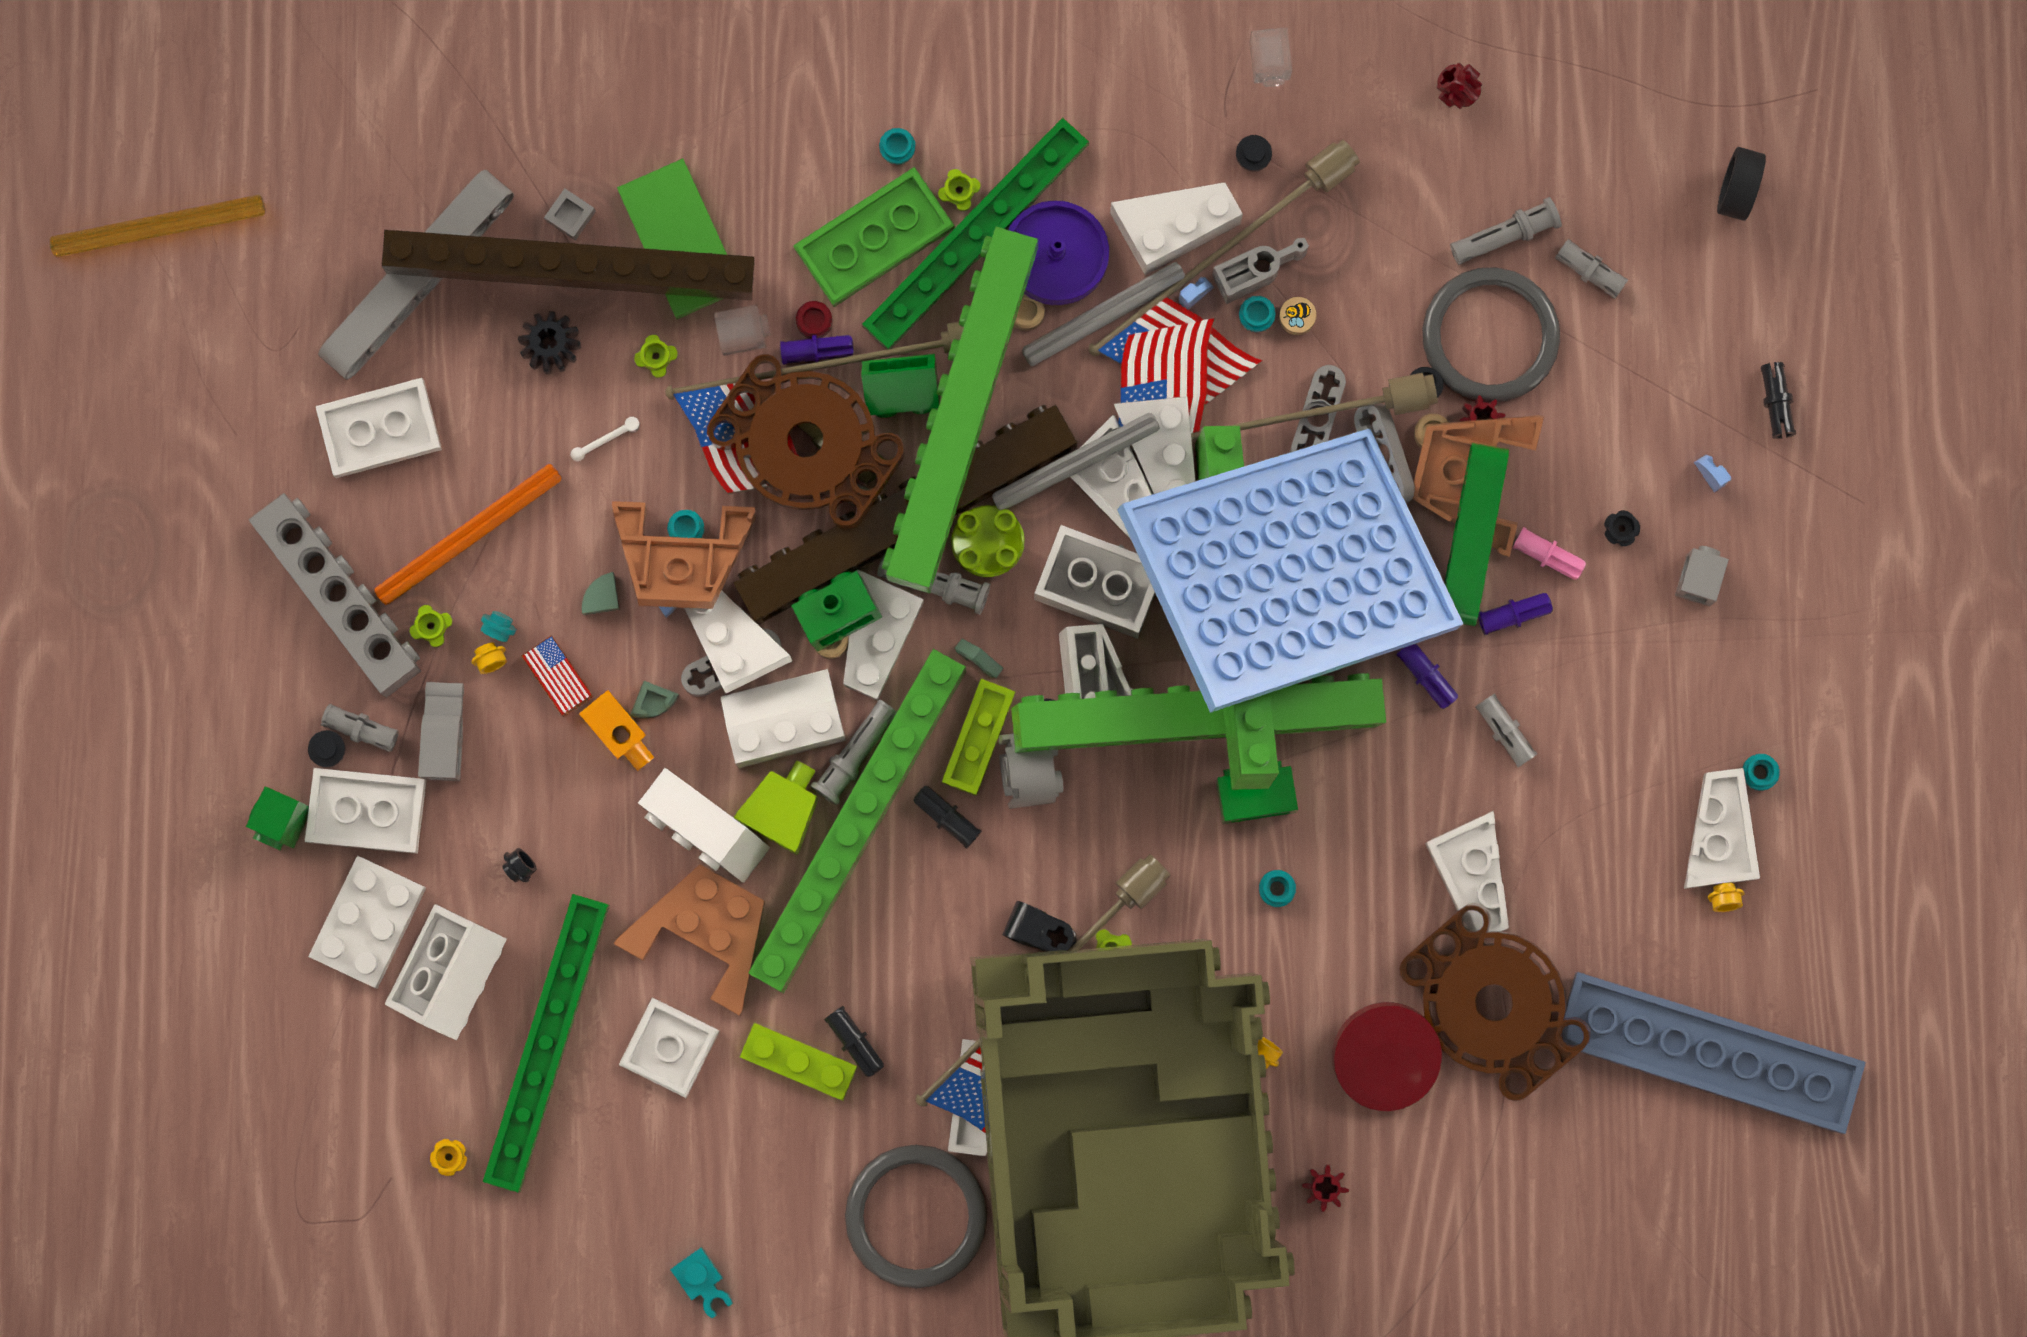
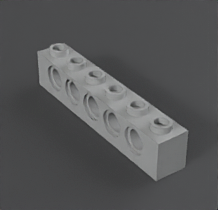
M283 493L249 519L250 523L380 694L387 698L421 672V669L415 663L421 658L408 641L401 644L395 637L394 633L399 629L385 612L379 616L372 606L377 600L364 584L357 587L350 578L354 570L342 555L337 558L334 557L328 549L333 544L320 526L316 529L312 528L306 520L311 514L297 497L292 501ZM293 528H302L303 535L301 540L296 544H287L286 536L288 532ZM316 556L324 557L325 564L322 570L317 573H309L308 564L310 560ZM337 585H345L347 592L344 599L339 602H332L330 600L331 590ZM361 613L367 614L369 618L368 625L361 631H354L352 629L353 618ZM388 642L391 647L390 654L383 660H376L374 658L375 647L379 643Z

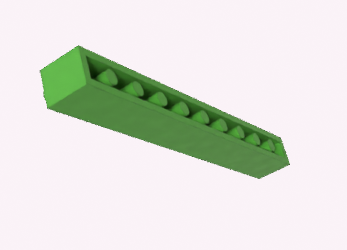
M995 227L992 237H985L980 257L985 258L982 271L975 270L969 290L974 292L971 306L964 305L959 320V326L964 327L960 340L953 339L949 351L948 360L953 361L949 375L942 374L938 386L937 395L942 396L938 409H931L926 429L931 431L927 444H920L915 464L920 465L916 479H909L904 499L909 500L905 514L899 512L895 522L893 534L898 535L894 549H887L882 569L887 570L886 576L890 582L931 593L1037 254V238Z
M1240 426L1203 427L1195 443L1198 480L1244 467ZM1270 693L1223 708L1232 789H1269L1279 774Z
M935 649L931 651L748 974L784 994L966 674V666Z
M1369 673L1348 675V681L1334 682V676H1319L1312 678V683H1297L1270 692L1274 734L1375 728L1385 724L1386 713L1382 678L1370 679ZM1188 685L1168 687V693L1154 694L1153 688L1131 690L1130 696H1117L1116 690L1095 692V698L1081 699L1080 693L1060 694L1056 701H1044L1043 695L1025 696L1021 698L1022 703H1018L1011 708L1015 753L1226 738L1223 709L1210 713L1201 691H1190V686Z

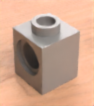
M1699 546V549L1693 548L1686 556L1675 596L1711 606L1717 601L1729 559L1720 557L1721 552L1711 547Z

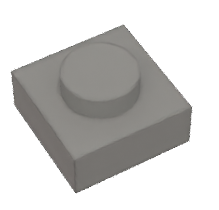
M564 188L544 219L576 241L596 210Z

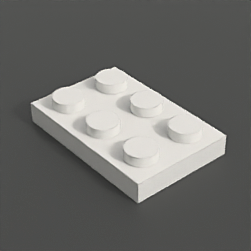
M423 378L316 406L332 473L335 478L442 450Z
M314 768L305 842L418 854L427 780Z
M357 855L308 957L378 989L426 887Z

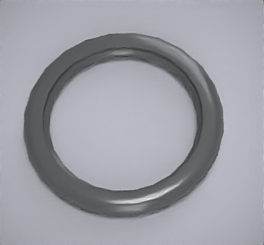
M1498 267L1473 269L1463 272L1446 282L1434 295L1428 306L1422 327L1423 347L1428 362L1433 369L1439 372L1443 383L1451 390L1468 399L1476 400L1481 395L1483 402H1492L1495 399L1497 402H1505L1521 397L1536 388L1549 374L1557 359L1560 346L1559 320L1555 308L1545 292L1531 279L1515 271ZM1482 285L1507 287L1521 294L1535 309L1542 326L1541 348L1534 364L1523 375L1503 384L1487 385L1474 382L1462 376L1446 358L1441 344V325L1450 304L1467 290Z
M916 1144L897 1147L882 1153L864 1167L854 1180L847 1197L845 1222L847 1236L853 1251L869 1271L878 1278L893 1285L917 1289L936 1286L948 1281L969 1265L978 1253L985 1236L987 1209L985 1196L980 1184L967 1165L954 1155L939 1148ZM915 1163L931 1165L943 1170L952 1177L964 1194L969 1215L967 1231L962 1243L954 1254L933 1267L916 1270L899 1267L879 1255L869 1241L864 1224L865 1202L876 1182L892 1169Z

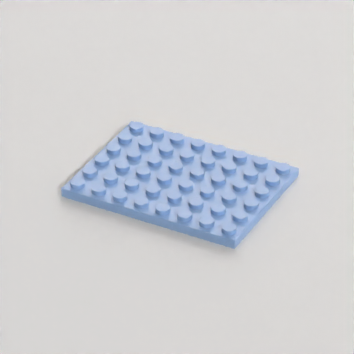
M1370 428L1126 502L1117 509L1210 713L1457 630L1463 625L1461 617Z

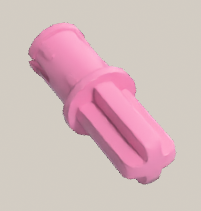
M1525 527L1521 530L1512 547L1541 562V567L1547 565L1573 580H1577L1586 565L1584 560L1556 546L1557 541L1554 540L1551 543L1528 531Z

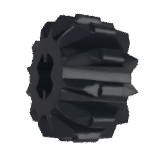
M549 311L547 321H544L539 313L535 314L534 318L537 325L533 326L527 322L523 325V328L530 335L518 337L519 343L526 346L520 352L523 359L531 358L529 365L534 370L543 363L545 374L551 373L553 364H556L560 372L565 371V365L562 361L566 358L568 361L575 363L577 358L570 350L581 349V342L573 339L579 334L578 328L576 326L568 327L570 319L566 315L557 321V315L554 311ZM552 336H554L557 345L554 348L548 345V349H545L543 340L546 337L552 340Z

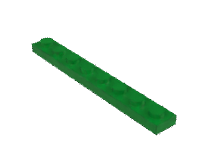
M1062 117L862 323V327L886 350L892 349L980 258L985 237H992L995 227L1007 230L1014 219L1025 209L1029 208L1089 146V141Z
M572 894L482 1181L484 1183L517 1193L521 1192L610 906L608 904Z

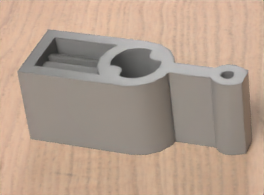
M1297 238L1293 245L1277 252L1269 246H1259L1215 266L1212 276L1225 303L1228 304L1272 283L1278 275L1279 267L1291 260H1302L1307 254L1309 245L1305 238ZM1258 260H1266L1270 263L1268 272L1256 270Z
M426 682L418 777L422 779L460 781L463 745V683Z

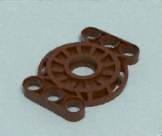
M769 354L758 355L749 363L707 426V435L716 448L730 450L736 447V454L742 472L752 487L766 499L783 507L798 510L820 509L829 505V513L833 523L842 529H852L863 520L904 458V446L897 435L882 433L875 436V427L868 407L859 394L845 382L828 374L812 371L792 372L783 375L779 361ZM770 363L776 368V374L771 380L761 381L755 376V371L760 364ZM799 379H815L822 381L820 386L814 384H798ZM790 381L791 386L783 388V383ZM830 383L843 389L850 396L845 400L837 392L829 389ZM742 393H749L755 397V405L749 411H740L735 407L736 397ZM856 403L865 415L867 421L865 424L859 423L857 414L853 410ZM721 423H729L735 429L733 437L726 442H721L714 437L715 428ZM802 423H810L817 426L823 434L821 449L810 457L797 456L788 447L790 431ZM869 433V439L863 441V435ZM885 441H891L898 447L897 455L891 460L881 459L877 454L879 445ZM748 442L749 447L742 448V444ZM744 458H752L754 467L759 473L757 477L753 478L747 469ZM865 471L874 473L878 478L876 486L871 490H862L857 486L858 476ZM767 483L775 491L782 493L781 498L769 493L761 485ZM829 494V498L821 500L822 496ZM792 497L799 499H813L814 502L800 503L790 501V499ZM843 502H851L857 507L855 517L849 521H843L836 516V509Z
M1467 904L1402 960L1399 968L1400 976L1408 985L1414 987L1425 986L1423 993L1424 1017L1434 1028L1439 1038L1441 1049L1455 1062L1471 1070L1489 1074L1501 1073L1499 1089L1503 1096L1513 1101L1523 1100L1586 1047L1591 1037L1590 1028L1581 1018H1564L1566 1012L1565 988L1560 973L1549 956L1537 945L1518 935L1501 931L1488 932L1491 923L1488 910L1481 904ZM1467 911H1478L1482 915L1484 923L1480 930L1471 931L1464 926L1463 916ZM1446 934L1454 939L1456 947L1452 954L1442 955L1436 950L1435 940L1438 936ZM1486 938H1494V943L1485 944ZM1503 939L1515 941L1527 948L1523 951L1515 946L1503 944ZM1533 952L1544 961L1550 972L1546 973L1540 963L1531 956ZM1421 959L1426 963L1428 971L1424 978L1415 979L1409 975L1407 965L1410 960ZM1553 979L1559 991V1003L1554 1002L1553 989L1550 980ZM1438 984L1437 992H1430L1431 986ZM1495 984L1502 986L1509 992L1513 1005L1507 1017L1493 1021L1486 1019L1480 1014L1477 1009L1476 998L1478 992L1483 987ZM1430 1001L1436 1002L1437 1015L1440 1021L1437 1025L1434 1024L1431 1015ZM1553 1012H1559L1558 1019H1551ZM1577 1025L1582 1029L1584 1038L1580 1044L1570 1045L1565 1042L1562 1032L1566 1026ZM1444 1031L1448 1038L1458 1047L1456 1052L1444 1042L1439 1034L1440 1032ZM1548 1049L1553 1052L1555 1056L1554 1066L1550 1069L1538 1067L1534 1061L1536 1051ZM1466 1052L1476 1058L1487 1060L1486 1066L1473 1063L1462 1056ZM1496 1060H1505L1503 1066L1495 1067ZM1511 1073L1522 1074L1527 1080L1525 1091L1521 1093L1510 1091L1506 1085L1507 1076Z

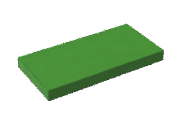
M683 158L617 187L644 249L727 255ZM665 294L676 320L723 299Z
M913 167L793 245V247L832 306L835 307L954 230L955 226L916 168Z

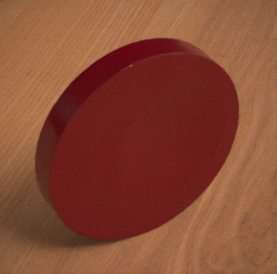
M1395 1002L1375 1003L1356 1011L1339 1029L1332 1049L1334 1073L1343 1090L1358 1104L1377 1111L1400 1110L1418 1102L1433 1087L1438 1078L1442 1063L1440 1041L1428 1020L1417 1010Z

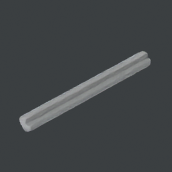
M1173 262L1024 346L1022 352L1030 366H1035L1152 300L1171 285L1185 277L1183 269L1177 262Z
M1147 413L994 492L992 497L995 505L999 510L1008 509L1157 432L1160 427L1153 413Z

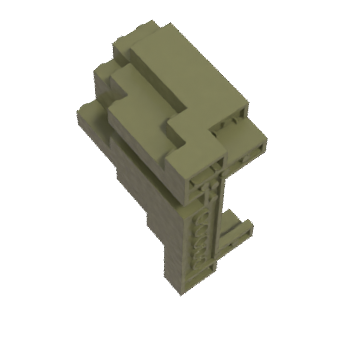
M1206 939L1073 951L1059 950L970 957L976 1030L980 1037L982 1070H980L1004 1336L1179 1337L1247 1330L1246 1319H1252V1305L1250 1296H1245L1244 1291L1290 1286L1289 1276H1294L1295 1274L1292 1252H1287L1286 1247L1275 1240L1276 1229L1280 1228V1219L1277 1206L1272 1207L1271 1192L1276 1191V1176L1274 1168L1268 1169L1267 1154L1273 1153V1141L1271 1131H1265L1264 1116L1269 1115V1099L1267 1092L1262 1093L1260 1078L1266 1077V1064L1264 1055H1258V1040L1262 1039L1263 1031L1261 1018L1255 1017L1258 1014H1265L1264 1005L1270 1004L1268 982H1262V975L1254 973L1215 976V971L1221 969L1220 952L1218 947L1212 946V940Z

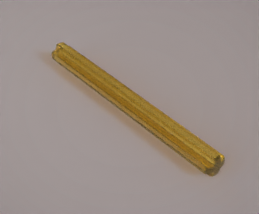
M253 195L50 237V249L54 256L60 257L263 216L265 214V204L260 195Z

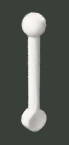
M629 417L626 419L625 425L583 448L576 447L572 449L570 453L571 458L574 461H581L584 459L585 454L627 431L636 432L640 426L638 419Z

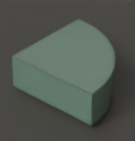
M614 572L600 576L588 587L582 601L583 615L620 610Z
M963 638L954 648L960 656L967 661H972L983 673L991 678H997L1004 669L981 648Z
M643 681L630 715L641 719L660 716L675 704L679 694Z

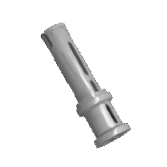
M1548 197L1543 199V204L1526 211L1522 209L1515 211L1512 214V218L1505 222L1482 230L1465 239L1450 243V249L1456 263L1461 265L1470 259L1518 239L1529 241L1533 239L1534 234L1550 227L1560 228L1562 227L1561 219L1554 202Z
M884 554L878 568L877 576L887 578V570L882 569L885 557ZM937 572L931 593L941 596L942 601H945L946 604L952 605L954 602L973 608L976 614L981 615L991 584L984 582L981 585L963 579L961 574L957 572L951 573L950 576Z
M878 700L847 746L839 755L835 754L834 757L830 758L828 769L820 780L813 782L810 787L823 798L837 806L840 802L838 797L851 780L857 779L859 776L858 767L892 722L897 713L895 709L884 701Z

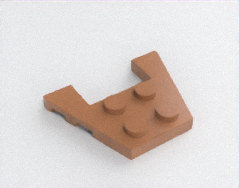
M1534 415L1428 424L1414 478L1415 492L1412 499L1447 521L1456 523L1471 443L1497 447L1498 442L1536 451L1544 416ZM1497 518L1492 547L1504 556L1510 557L1518 526L1517 522Z
M612 501L613 515L638 606L713 609L756 520L755 507L722 506L719 539L644 536L646 503Z
M700 864L615 940L614 944L644 961L663 928L675 933L729 964L728 969L710 999L741 1016L750 980L748 972L752 967L765 901Z

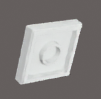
M652 998L619 1065L687 1098L720 1030Z

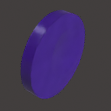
M1045 201L1025 209L1010 225L1008 230L1038 239L1037 254L1024 295L1049 305L1070 304L1088 296L1102 281L1109 261V243L1102 225L1086 209L1065 201Z

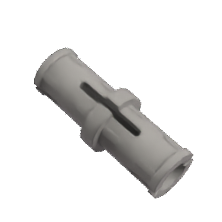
M1570 239L1565 242L1555 257L1556 260H1559L1581 275L1580 279L1585 283L1590 281L1614 299H1616L1628 281L1627 278L1616 273L1601 262L1603 260L1598 255L1596 257L1592 256Z
M1496 694L1491 695L1475 707L1495 733L1492 736L1496 742L1500 740L1517 767H1520L1537 755V752L1533 750L1519 730L1520 723L1517 719L1514 721L1511 719L1497 699Z
M332 704L326 707L321 720V726L344 733L350 736V740L359 743L363 741L387 752L393 750L399 735V730L370 720L366 714L361 713L357 715Z

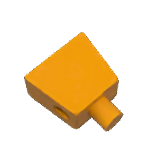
M606 690L579 713L617 759L624 755L633 767L639 771L654 758L653 754L641 741L646 734L609 690ZM623 726L630 734L628 740L620 743L615 738L612 732L616 727Z

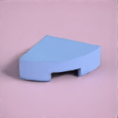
M1200 277L1198 282L1195 284L1190 283L1180 291L1179 303L1189 310L1210 292L1214 286L1206 277Z
M1704 455L1694 462L1713 492L1721 489L1731 480L1730 474L1723 466H1715L1712 456Z

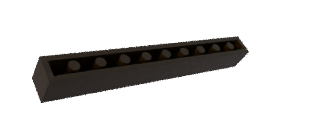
M384 229L382 268L386 274L752 301L755 258L753 256Z
M1056 404L1050 408L1042 405L1027 414L1028 420L1017 426L1014 423L1003 426L995 432L996 438L983 444L982 440L977 442L955 516L990 498L994 492L1077 449V441ZM909 479L898 486L900 491L889 497L885 493L879 495L863 520L856 527L842 529L836 525L824 533L821 529L815 530L802 539L804 544L793 550L785 547L771 555V562L761 568L753 565L741 571L737 575L739 580L733 583L755 623L760 625L791 608V605L799 602L798 598L805 592L813 589H818L819 591L831 585V580L837 575L844 572L853 573L857 569L860 570L883 557L888 548L894 549L898 535L893 534L895 522L899 512L906 513L909 500L904 499ZM853 511L839 517V519L849 521L855 517V513Z

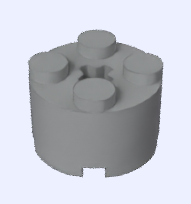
M1014 733L1000 735L999 745L1006 744V754L999 755L1005 796H1013V799L1008 803L1009 809L1055 803L1059 793H1063L1062 774L1060 770H1054L1053 762L1054 756H1058V750L1015 753Z

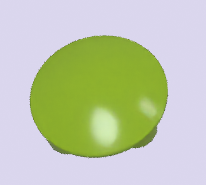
M985 505L973 508L959 516L952 532L951 545L957 562L966 571L980 577H995L1008 572L1018 563L1023 554L1025 538L1022 526L1013 512L1006 509L999 510L997 506Z

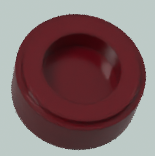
M806 302L796 313L797 328L803 336L809 339H813V335H816L817 338H822L832 328L833 319L831 311L822 302Z

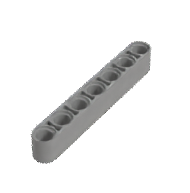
M483 170L472 179L425 232L482 236L509 206L514 193L489 171ZM386 274L325 341L319 350L318 356L346 380L352 378L443 278Z

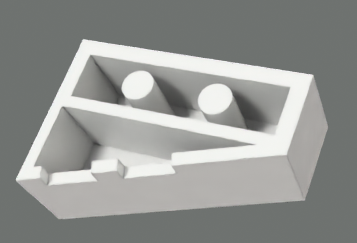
M1225 182L1111 202L1110 209L1111 216L1145 275L1241 224L1243 215Z
M1103 624L1066 627L1059 633L1065 694L1080 693L1081 699L1095 698V692L1116 690L1117 696L1131 695V690L1133 689L1129 687L1121 669L1122 665Z
M666 768L663 769L638 802L639 805L648 811L644 817L661 831L667 825L675 831L671 838L688 851L692 846H695L702 852L698 857L715 871L720 866L743 883L770 849L767 844L747 827Z

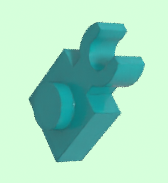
M703 1247L670 1269L691 1301L699 1295L703 1297V1308L710 1318L717 1316L711 1306L714 1298H722L728 1307L733 1304L731 1296L726 1291L718 1290L715 1286L717 1282L723 1279V1276Z

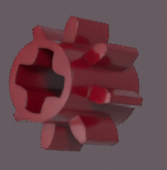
M1461 63L1449 65L1438 77L1437 89L1442 92L1438 98L1449 108L1453 105L1459 109L1471 106L1478 100L1481 94L1482 83L1478 80L1480 73L1470 64L1465 67Z
M1479 395L1474 407L1467 403L1463 405L1462 410L1468 414V417L1460 419L1459 422L1475 421L1477 416L1479 417L1482 413L1486 414L1488 419L1505 418L1506 415L1505 413H1497L1495 409L1496 399L1489 404L1483 402V398Z
M1327 1164L1324 1167L1323 1174L1318 1175L1314 1169H1310V1175L1313 1177L1311 1183L1301 1184V1187L1310 1189L1311 1196L1307 1198L1306 1203L1309 1204L1315 1200L1320 1201V1211L1323 1212L1327 1208V1202H1332L1340 1208L1341 1202L1337 1197L1340 1193L1349 1192V1189L1341 1187L1339 1182L1345 1174L1342 1172L1336 1176L1331 1175L1330 1165ZM1324 1177L1329 1178L1328 1182L1330 1185H1335L1334 1193H1328L1326 1199H1322V1193L1315 1189L1316 1183H1323Z

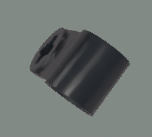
M1016 901L1002 933L1003 936L1031 948L1035 947L1044 952L1068 951L1077 942L1076 934L1068 923L1021 901ZM1063 929L1068 941L1066 944L1059 943L1057 948L1053 947L1054 942L1050 935L1051 933L1058 934Z

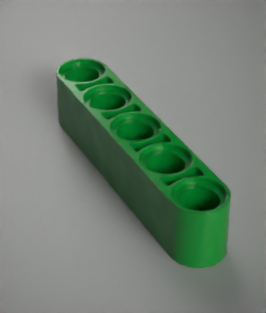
M1471 443L1444 581L1463 624L1476 626L1509 457V449Z

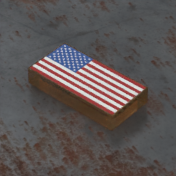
M552 635L521 655L563 718L594 697Z

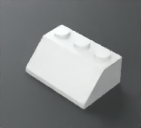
M1061 525L1034 593V600L1094 623L1103 624L1107 628L1138 639L1155 591L1137 553Z
M828 669L721 696L726 728L735 764L738 768L846 741Z
M434 904L385 1005L430 1029L457 1040L461 1030L467 1024L468 1016L478 996L484 990L485 982L495 962L499 959L507 939Z

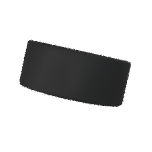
M1742 147L1735 149L1721 187L1717 205L1718 214L1746 221L1751 213L1762 181L1766 163L1765 154Z

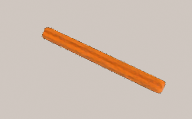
M552 464L546 465L375 587V594L383 604H390L558 484L562 479L561 475Z

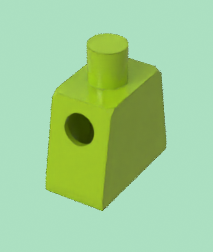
M796 760L786 778L771 771L737 811L734 819L798 855L818 802L816 795L805 790L815 770Z

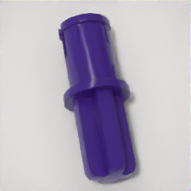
M813 335V339L780 341L783 365L815 361L816 363L819 360L853 356L854 353L853 340L849 335L817 338L816 335Z
M1542 593L1516 602L1510 599L1507 605L1479 612L1478 620L1483 634L1488 635V633L1513 625L1519 628L1523 622L1551 614L1553 606L1547 593Z
M1417 644L1404 647L1396 654L1417 679L1415 684H1421L1441 709L1447 708L1456 701L1458 694L1437 670L1440 666L1438 664L1434 666Z

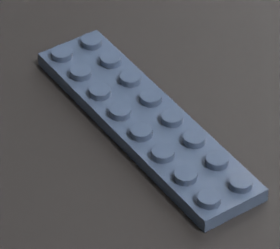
M1580 972L1575 973L1566 1003L1564 1018H1581L1590 1028L1591 1037L1589 1043L1581 1053L1830 1131L1846 1134L1864 1071L1865 1061ZM1568 1025L1563 1029V1039L1568 1044L1578 1045L1583 1041V1031L1577 1025Z

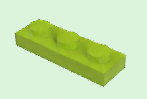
M980 679L944 774L942 784L977 796L1016 691Z
M756 1023L753 1024L740 1055L742 1059L844 1101L858 1067Z

